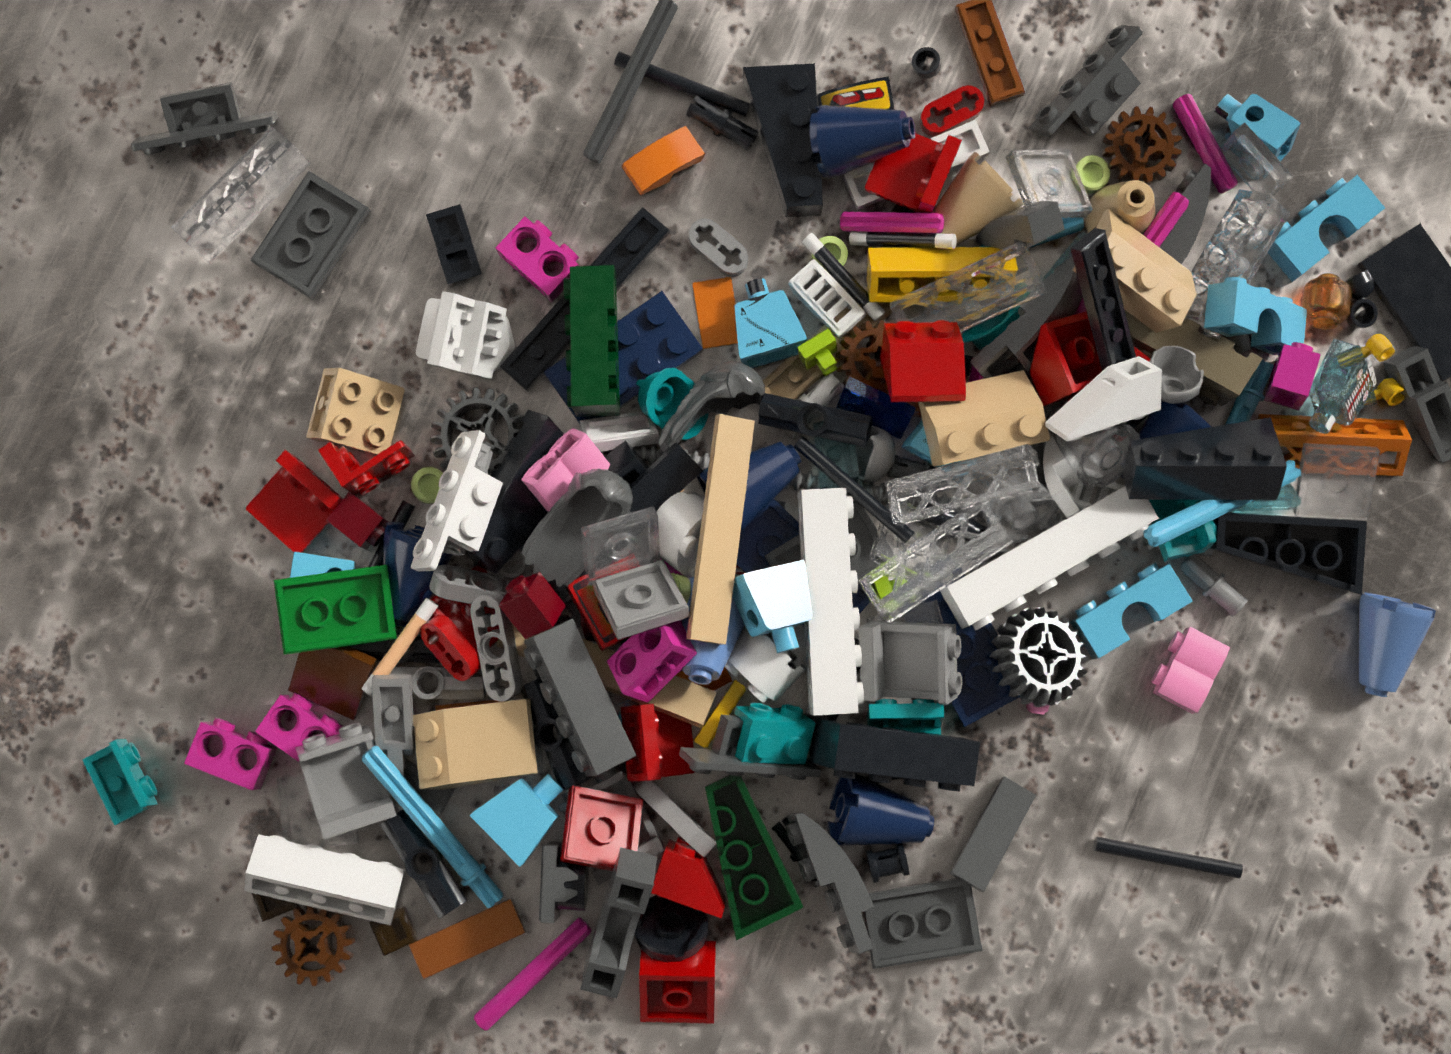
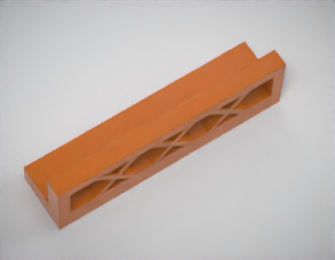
M1258 415V419L1271 417L1280 447H1286L1290 451L1284 455L1285 462L1288 460L1295 461V468L1300 469L1301 472L1403 476L1412 442L1404 420L1352 418L1349 421V418L1335 417L1336 421L1329 431L1325 425L1330 417ZM1312 448H1322L1326 452L1325 455L1317 460H1306L1302 456ZM1348 450H1359L1363 454L1352 462H1343L1339 458L1340 455ZM1386 451L1397 452L1394 464L1378 463L1375 458Z

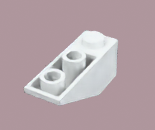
M1140 356L1110 365L1045 422V427L1066 441H1076L1085 435L1100 430H1109L1117 424L1129 420L1142 419L1147 414L1161 410L1162 369Z

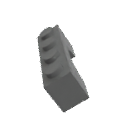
M620 847L586 956L580 990L617 998L626 972L640 915L645 913L653 889L657 856Z

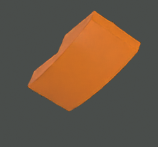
M684 126L639 151L622 164V169L639 194L642 195L670 182L673 174L701 162L705 153L688 128Z

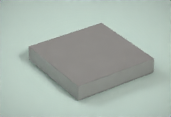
M664 560L592 581L594 592L618 640L690 617L689 607Z

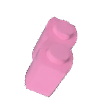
M572 428L554 443L548 454L540 458L528 469L522 481L543 507L550 511L551 507L568 491L569 484L575 473L582 474L583 472L598 468L608 470L610 463L586 433Z
M1192 627L1184 629L1183 633L1177 631L1168 646V651L1172 652L1167 665L1161 663L1153 675L1151 683L1156 685L1153 694L1191 714L1198 713L1226 659L1230 647Z

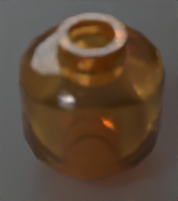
M1331 273L1321 274L1306 283L1302 298V307L1307 309L1306 321L1314 328L1331 330L1347 320L1350 313L1352 295L1349 284L1340 279L1339 276Z

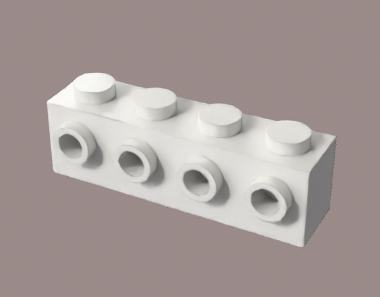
M258 834L245 874L244 891L391 925L405 869L396 867L390 862H373L361 859L352 853H335L324 850L322 847L314 844L302 845L289 842L280 836L272 835L268 837Z

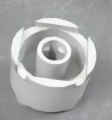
M683 491L671 496L657 510L654 519L658 522L654 532L649 529L647 543L649 549L681 574L694 577L704 498L696 492L687 494Z
M746 626L742 630L725 665V668L735 677L743 675L751 683L748 686L749 691L763 703L769 699L776 702L807 670L804 664L798 667L795 666L793 662L798 657L791 650L777 654L772 633L752 637Z

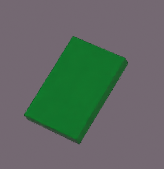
M387 565L273 580L283 655L397 638Z

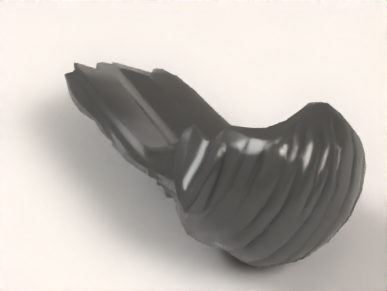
M737 361L723 362L703 374L700 380L694 384L693 389H690L689 394L681 401L675 414L665 424L658 442L660 446L659 455L662 456L674 443H679L685 434L705 414L715 412L726 415L732 407L742 409L750 404L760 405L765 394V385L761 376L751 367Z
M598 468L591 469L582 474L575 473L569 484L568 491L551 507L550 511L538 523L524 544L521 554L525 557L524 563L526 565L534 564L533 574L540 571L547 582L556 580V585L559 587L563 584L568 586L577 579L602 545L631 514L633 494L630 485L617 473L607 469Z

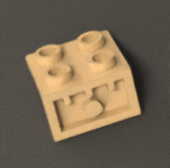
M324 368L306 438L319 442H333L378 455L391 446L405 389L346 369Z

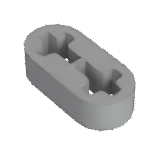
M703 218L692 224L689 229V241L691 247L726 276L735 277L745 271L748 266V253L740 242L710 219ZM708 229L712 230L711 238L717 245L714 247L708 241H704L702 244L698 243L699 235L697 231L706 232ZM723 248L730 255L738 252V261L741 264L739 266L731 264L727 267L725 265L726 257L720 250Z

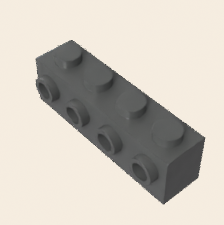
M573 618L524 640L527 647L524 649L525 658L533 670L537 669L542 680V683H540L541 692L549 704L553 703L559 716L556 718L557 727L562 736L569 738L574 749L572 759L580 772H585L586 777L597 776L636 756Z

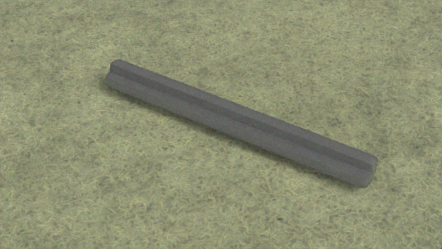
M658 1L583 152L587 159L595 163L602 161L678 9L674 1Z

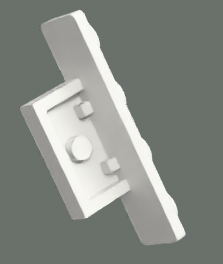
M480 430L460 433L452 445L450 462L447 470L443 472L438 485L440 489L434 504L427 512V524L422 537L418 540L413 550L414 559L411 568L416 571L436 570L447 540L470 552L479 551L503 485L501 481L474 467L485 438V433Z

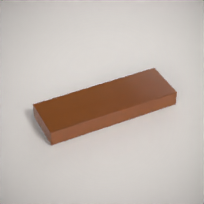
M969 0L957 4L955 12L990 107L1024 96L1025 90L992 0Z
M510 898L409 944V947L423 979L518 937L527 931L513 899Z

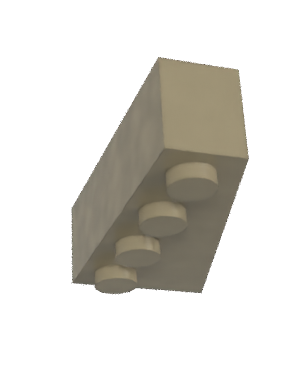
M1125 310L1133 346L1150 359L1153 352L1163 346H1179L1195 353L1196 366L1199 371H1204L1203 382L1197 396L1209 405L1217 406L1218 404L1222 407L1238 397L1263 359L1252 352L1247 358L1233 349L1235 343L1222 336L1220 339L1205 336L1201 325L1191 319L1185 318L1181 326L1155 333Z

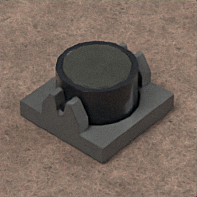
M550 841L542 847L539 920L541 923H554L560 917L561 910L585 911L589 867L560 862L562 842Z

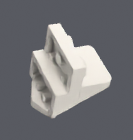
M442 291L441 299L430 298L426 302L416 355L419 358L428 360L427 364L492 379L493 373L500 369V366L515 349L510 322L506 317L507 309L488 302L477 301L455 293Z

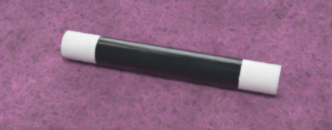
M851 231L849 242L850 245L954 249L957 238L956 234Z
M810 233L802 241V244L874 321H877L885 313L884 309L877 302H869L868 292L813 233Z

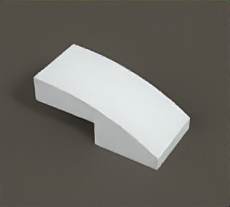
M1051 437L1050 441H1046L1044 449V477L1052 498L1065 516L1069 518L1080 510L1068 488L1079 482L1080 479L1067 456L1055 439Z

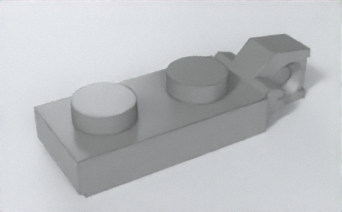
M411 674L374 675L372 678L375 744L404 776L406 755H413L415 746Z

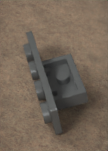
M1121 25L1114 28L1107 35L1106 42L1100 49L1085 59L1083 68L1074 78L1069 79L1061 86L1057 97L1037 113L1036 120L1029 129L1034 134L1051 136L1071 114L1086 134L1095 135L1141 84L1121 58L1143 34L1140 27Z
M232 82L163 95L160 97V102L169 132L136 138L131 143L133 151L143 149L144 154L147 155L166 150L165 145L179 143L180 148L194 146L201 143L200 138L214 136L215 141L226 140L235 137V131L249 129L250 134L268 131L271 129L270 124H274L278 117L276 111L241 117Z
M721 714L712 749L681 747L679 756L690 765L689 768L701 774H711L712 770L723 771L733 776H743L744 772L755 773L765 778H774L775 774L786 775L796 780H805L806 776L820 777L822 771L816 764L809 762L808 758L805 764L741 762L735 757L743 721L734 715Z

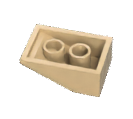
M530 699L449 708L413 715L419 789L444 790L538 773Z

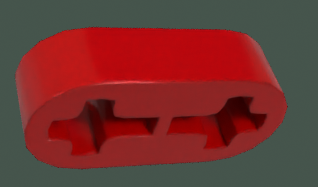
M966 85L930 102L924 107L920 116L919 124L921 130L926 135L935 137L975 120L984 107L985 99L983 93L975 86ZM963 96L968 100L974 99L976 101L972 111L968 107L955 110L961 104ZM932 112L936 116L946 112L949 113V115L943 118L941 127H938L936 123H928Z
M436 615L422 625L420 634L423 642L451 676L459 681H466L480 671L481 665L478 652L448 617Z

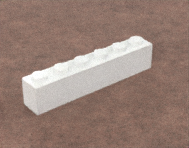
M1126 486L941 589L940 592L961 629L972 625L976 631L995 620L991 613L1004 607L1006 612H1009L1027 602L1023 595L1033 589H1036L1039 595L1057 585L1055 577L1067 571L1071 577L1089 567L1086 559L1098 553L1102 559L1119 550L1120 546L1117 542L1129 536L1134 541L1142 537L1144 530L1149 527L1148 524L1159 519L1148 499H1129Z
M846 488L800 490L797 492L801 560H804L806 565L812 609V619L804 623L809 714L859 713L858 705L864 703V689L862 682H857L856 667L862 666V653L860 645H855L854 630H859L860 616L858 607L853 608L852 593H857L858 579L856 570H851L850 556L855 555L856 543L854 533L848 532V519L853 518L854 514L852 496L846 495Z

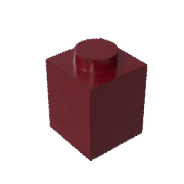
M351 492L346 494L326 519L336 529L365 550L370 545L376 547L384 537L385 525L389 522Z
M540 571L526 578L521 575L513 579L506 586L505 590L507 593L499 604L501 610L524 639L553 628L566 606Z

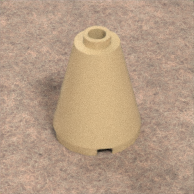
M975 151L968 157L932 212L944 216L942 234H956V246L979 233L992 220L1024 205L1020 198L1015 202L1010 199L1013 196L1011 193L1013 189L985 160L980 165L977 163L980 156Z
M1132 180L1107 185L1098 190L1089 200L1084 212V222L1088 233L1096 228L1104 211L1110 209L1143 235L1156 216L1154 193L1150 186L1142 181Z

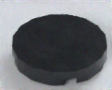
M655 895L649 898L645 913L640 915L635 930V939L641 950L653 959L663 962L682 961L694 956L704 946L708 936V920L705 912Z

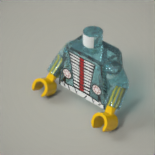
M1375 334L1367 340L1364 347L1333 339L1309 392L1314 408V414L1309 421L1311 428L1320 433L1327 434L1334 422L1344 426L1351 425L1360 410L1376 405V400L1383 398L1390 406H1396L1404 400V395L1401 393L1404 391V388L1393 378L1384 379L1377 389L1374 390L1377 381L1370 355L1373 354L1379 362H1382L1395 353V349L1386 336Z

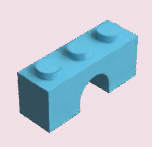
M1358 175L1348 183L1341 178L1325 191L1329 196L1328 199L1320 205L1316 200L1312 201L1298 213L1301 218L1299 222L1292 227L1286 222L1270 235L1274 242L1265 250L1292 282L1330 253L1319 237L1321 224L1336 226L1348 238L1385 209L1384 205Z
M1227 277L1222 283L1208 285L1204 328L1226 337L1252 334L1251 347L1272 355H1279L1284 344L1290 346L1293 342L1304 344L1307 309L1294 304L1291 298L1272 295L1269 289L1251 286L1247 284L1246 279L1240 277Z
M1155 562L1139 571L1137 575L1140 580L1130 586H1127L1126 582L1123 581L1106 592L1109 597L1107 600L1098 605L1092 600L1075 610L1078 617L1070 621L1073 629H1079L1077 635L1081 642L1086 643L1084 646L1092 659H1098L1130 640L1122 625L1123 612L1130 604L1144 607L1153 621L1156 622L1165 619L1193 602L1170 563L1158 567Z

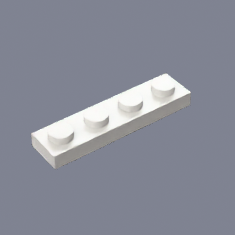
M976 120L930 138L941 144H945L948 134L962 140L949 172L962 167L974 151L979 154L980 159L987 157L990 153ZM875 162L844 174V182L857 211L884 200V198L871 194L864 189Z

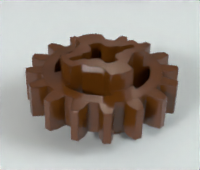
M1136 106L1131 111V116L1122 111L1118 116V122L1112 121L1107 129L1111 133L1105 134L1102 139L1103 143L1110 146L1104 149L1102 157L1112 158L1108 168L1112 170L1117 167L1120 170L1117 176L1118 180L1128 175L1130 176V181L1142 178L1144 183L1150 185L1153 181V176L1158 181H1161L1166 176L1165 170L1171 172L1177 164L1172 159H1178L1182 150L1174 146L1180 143L1182 137L1172 135V131L1177 124L1174 122L1166 125L1164 123L1167 115L1165 112L1157 118L1153 116V107H1149L1145 114H1141L1139 107ZM1139 125L1138 129L1134 132L1126 131L1122 133L1131 126ZM1143 135V148L1146 149V151L1140 158V144H1138L1137 142ZM1158 159H1161V161L1158 164L1152 167L1145 168V165L1148 161L1152 160L1157 162Z
M869 320L861 324V330L856 326L848 331L850 337L845 336L839 342L845 350H840L835 355L836 358L843 360V364L838 367L837 372H846L847 377L842 382L844 386L853 383L855 385L854 395H858L865 390L867 400L875 398L877 392L881 400L889 397L886 382L881 383V380L884 378L882 364L876 366V360L881 363L883 320L878 321L874 328ZM869 338L866 348L856 349V346L862 339ZM875 354V360L870 359L869 356Z
M307 906L306 913L301 907L293 909L295 919L289 916L281 919L282 924L286 928L274 931L273 935L280 938L281 941L271 947L273 951L281 952L282 957L278 958L275 964L282 965L285 963L288 968L284 973L286 978L296 973L298 974L297 984L301 985L309 977L311 985L317 986L320 984L321 976L328 983L334 979L332 970L338 973L346 970L345 965L341 961L353 958L354 954L346 950V947L355 943V938L346 937L345 932L349 931L352 925L350 923L342 926L339 923L343 914L337 913L331 916L329 915L330 911L321 909L320 912H317V908ZM306 920H319L323 923L316 928H310L302 922ZM323 933L317 943L318 949L305 955L311 944L310 939ZM333 933H335L337 939V951L332 947ZM291 939L295 942L294 955L292 954L290 947ZM317 961L320 965L326 967L310 969L304 966L308 962Z

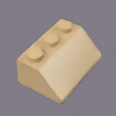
M1110 209L1105 210L1096 228L1106 231L1124 309L1155 333L1181 326L1197 296L1192 272Z
M1024 370L967 382L965 401L918 402L932 466L945 465L1050 441L1048 428L1045 427L1046 418L1043 404Z

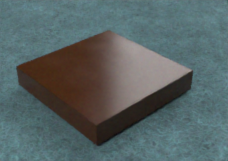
M350 646L300 652L288 691L297 693L305 699L354 721L360 712L366 694L361 688L372 674L376 658Z

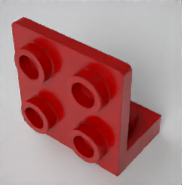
M915 133V138L911 139L909 147L875 161L865 184V191L918 213H932L962 140L948 134L945 144H941Z
M402 440L394 443L362 465L359 464L352 452H348L344 446L339 449L329 442L318 449L340 485L354 495L359 492L361 495H365L373 491L380 485L378 481L380 478L390 472L392 475L402 472L410 466L409 459L415 456L413 451Z
M284 450L275 460L282 467L246 506V510L290 550L303 553L329 524L326 519L342 501L343 497L294 454Z
M654 704L620 707L622 726L636 756L626 761L628 781L659 780L661 777L695 773V771L689 768L690 765L679 756L681 747L694 748L691 724L654 710Z

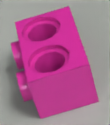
M524 216L495 248L503 260L552 303L564 290V278H570V267L579 266L576 262L579 257L566 244L563 243L560 247L550 239L553 235L552 232L539 220L532 223ZM532 238L537 241L533 251L524 253L518 250L522 240ZM560 262L564 265V268L559 275L552 277L545 274V268L549 263Z
M1293 342L1291 346L1284 344L1275 360L1264 401L1299 411L1309 396L1321 354L1313 352L1311 346L1303 343Z
M675 621L632 635L607 660L622 694L649 702L697 654L691 641L686 639L687 633L681 621Z
M294 693L292 697L280 695L255 732L299 762L295 747L302 746L304 739L311 737L318 730L322 731L326 738L337 735L343 725L325 713L321 718L310 710L313 706L311 702ZM287 710L293 711L297 718L295 727L290 731L286 730L281 724V717Z
M214 718L213 723L201 722L184 764L249 790H260L277 748L268 745L269 741L258 733L249 731L247 736L235 732L236 725L228 721ZM215 735L223 743L222 751L217 756L211 754L208 748L210 739ZM247 749L253 750L257 756V763L252 769L246 768L242 762L243 753Z

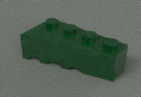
M614 265L570 267V278H564L565 300H570V314H565L566 336H571V350H566V370L571 372V386H567V406L573 409L576 417L620 416Z
M727 775L706 785L705 791L737 941L804 908L742 776Z

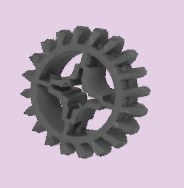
M478 387L473 388L471 399H468L467 394L463 390L459 391V398L462 402L456 404L453 399L448 398L446 403L452 409L448 413L443 409L437 410V414L444 419L443 423L432 422L431 427L441 432V435L431 436L430 442L436 445L442 444L441 447L433 451V455L436 458L447 456L440 464L443 470H447L452 456L451 437L453 428L458 429L461 433L468 432L465 428L472 431L477 429L481 431V428H484L485 435L494 445L486 441L483 444L491 447L490 450L499 454L496 459L490 462L487 474H492L494 470L498 471L508 451L505 449L512 437L516 438L521 428L517 427L524 423L522 422L524 415L512 417L519 409L518 405L514 402L505 407L508 397L504 393L499 395L496 401H494L495 391L491 388L487 389L484 398H481V392ZM489 409L487 414L484 413L475 422L461 419L469 411ZM499 415L504 417L508 426L506 446L494 437V430L497 426L496 420Z
M1038 607L1034 610L1026 608L1020 611L1019 614L1009 616L1006 623L999 626L997 629L999 636L995 637L991 642L998 650L993 651L989 657L998 661V665L994 667L992 672H1001L1003 678L999 685L1010 686L1009 696L1016 697L1020 695L1021 704L1033 703L1034 707L1053 706L1059 704L1061 700L1069 699L1073 695L1072 691L1077 690L1082 685L1079 678L1084 677L1087 671L1080 664L1085 663L1089 657L1080 653V649L1086 643L1077 642L1075 636L1078 634L1079 629L1070 630L1068 628L1070 618L1058 620L1057 611L1051 610L1046 613L1044 607ZM1028 630L1025 647L1019 649L1021 638L1025 631ZM1058 665L1056 678L1051 684L1050 676L1054 675V666Z

